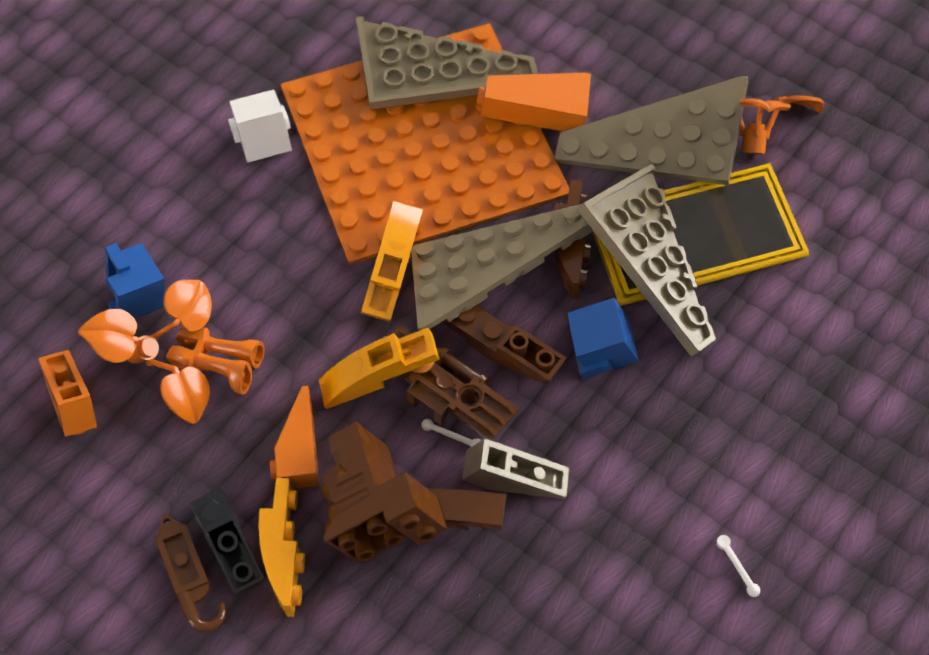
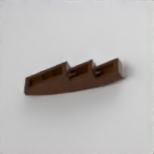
M427 488L437 496L447 528L469 530V526L502 530L506 494L461 489Z

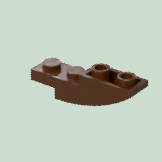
M571 180L567 204L555 203L554 211L586 202L587 194L582 193L583 181ZM586 236L574 241L571 246L564 250L561 248L554 250L558 273L568 294L573 299H578L579 288H585L588 270H582L583 262L589 263L591 245L586 244Z
M477 305L468 311L461 312L450 322L445 319L446 326L470 341L469 347L514 372L541 382L549 383L567 359V357L516 324L511 328Z

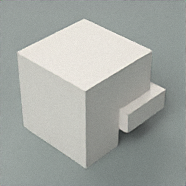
M274 90L229 101L234 117L228 119L235 143L241 142L247 163L292 151L287 129L291 128L289 118L284 106H280Z

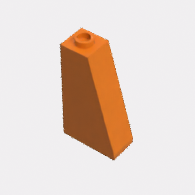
M556 73L487 76L485 87H479L477 104H482L480 116L557 131H566L585 125L588 114L591 74Z

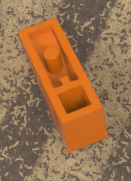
M65 350L39 357V364L65 437L73 434H83L87 430L97 428L90 394L70 351Z
M308 385L301 387L276 443L275 460L270 461L272 480H276V478H289L292 489L320 486L312 399Z

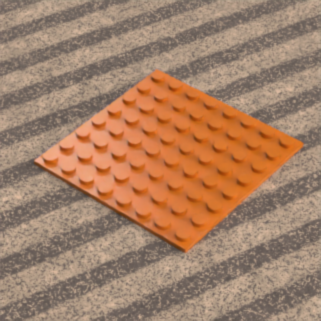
M490 23L445 36L455 41L462 40L483 45V49L501 53V50H503ZM362 60L280 84L349 265L378 256L394 201L422 209L413 245L553 202L569 195L570 188L557 161L554 159L555 157L541 128L480 116L482 104H477L478 95L370 110Z

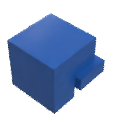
M117 243L105 247L106 283L115 297V301L108 303L109 309L124 310L135 319L163 308L164 278L144 245L140 243L124 250H120Z
M615 298L567 313L579 374L583 379L613 370L612 365L616 369L639 361L629 317Z

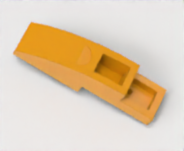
M393 202L361 314L388 322L391 321L422 209Z
M425 328L399 339L393 333L357 350L337 363L319 379L324 407L329 409L385 388L383 381L439 360L434 337L430 329Z
M276 478L273 509H259L260 548L264 566L275 596L287 617H294L295 606H300L302 600V586L297 585L298 573H304L305 554L300 553L297 541H293L295 524L294 521H290L291 510L297 509L298 494L297 490H292L289 478Z

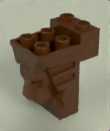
M357 422L328 437L331 445L330 451L337 465L322 477L324 485L321 487V490L330 505L327 509L330 520L325 524V534L323 536L326 543L360 563L373 559L377 553L389 547L401 544L406 538H410L419 545L434 540L438 534L447 530L437 496L406 472L397 476L389 448L381 440Z

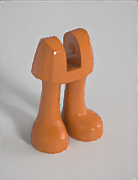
M206 327L195 332H188L184 328H180L176 340L184 347L171 346L166 354V359L180 369L194 367L198 370L222 374L228 378L232 391L244 395L249 390L252 382L251 368L257 369L261 365L265 346L262 341L255 339L244 341L217 339L210 336V332ZM210 351L228 355L239 360H230L207 354Z

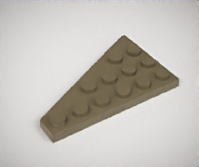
M356 17L370 110L478 95L479 87H485L487 76L538 74L534 57L522 54L515 55L505 50H501V53L483 49V45L462 40L455 41L445 36H441V39L423 35V31L403 26L396 27L386 22H382L379 25L364 21V17Z
M739 76L560 132L554 159L558 164L636 173L646 166L653 164L656 168V171L653 173L654 176L729 185L744 108L739 102L746 97L748 76Z
M650 164L584 202L577 210L673 332L681 345L693 357L713 342L716 337L712 326L708 322L705 306H700L694 291L697 288L693 272L686 260L684 247L678 246L673 232L677 227L671 210L665 201L666 196L663 188L657 187L653 175L656 168L653 164Z
M582 204L413 245L411 256L418 331L425 328L431 329L445 319L448 322L452 321L461 312L468 311L487 299L489 291L502 283L506 286L509 285L518 276L525 275L544 263V257L558 248L564 250L571 246L574 241L582 239L593 232L592 228L577 210Z

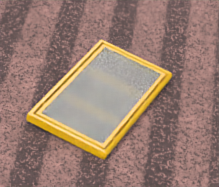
M771 163L731 173L729 185L695 182L663 190L666 196L665 201L671 210L677 227L673 231L678 246L684 247L686 260L691 267L697 286L809 256L808 248ZM593 231L594 239L619 305L623 306L646 300L638 287Z

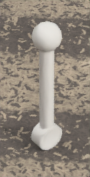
M425 419L421 424L422 429L425 431L433 430L471 447L481 441L480 439H469L437 426L431 419Z
M726 535L719 536L717 547L725 550L747 585L748 595L751 597L758 596L760 588L751 581L730 547V538Z

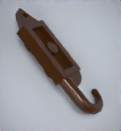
M163 513L159 533L154 538L185 619L190 627L198 632L207 633L214 631L225 620V604L219 603V612L215 619L204 621L200 618L195 604L201 602L210 591L208 578L187 525H181Z

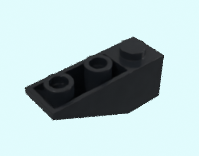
M218 487L188 502L233 593L236 594L265 579L221 488Z

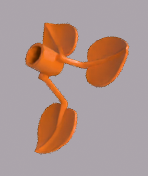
M812 96L775 97V100L767 101L754 98L741 99L739 102L741 106L758 108L756 123H748L747 128H745L743 117L741 118L739 136L743 137L741 152L765 154L766 140L770 138V131L779 110H790V104H798L812 108L821 114L824 107L823 100ZM763 109H766L768 112L773 111L766 129L765 124H761Z
M180 280L167 288L163 297L164 308L167 314L175 318V320L150 336H134L137 329L136 320L128 312L121 309L103 311L91 317L80 327L78 334L90 344L101 358L108 362L121 363L125 360L133 364L146 362L147 366H156L171 371L173 374L165 376L161 381L160 389L165 403L179 418L188 423L195 424L200 420L210 396V386L205 375L194 367H186L179 371L176 366L157 361L154 358L159 350L156 340L175 328L179 323L186 331L195 332L203 328L208 322L211 315L212 302L209 291L200 280Z

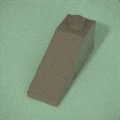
M484 438L466 451L462 481L494 491L564 499L567 495L569 467Z

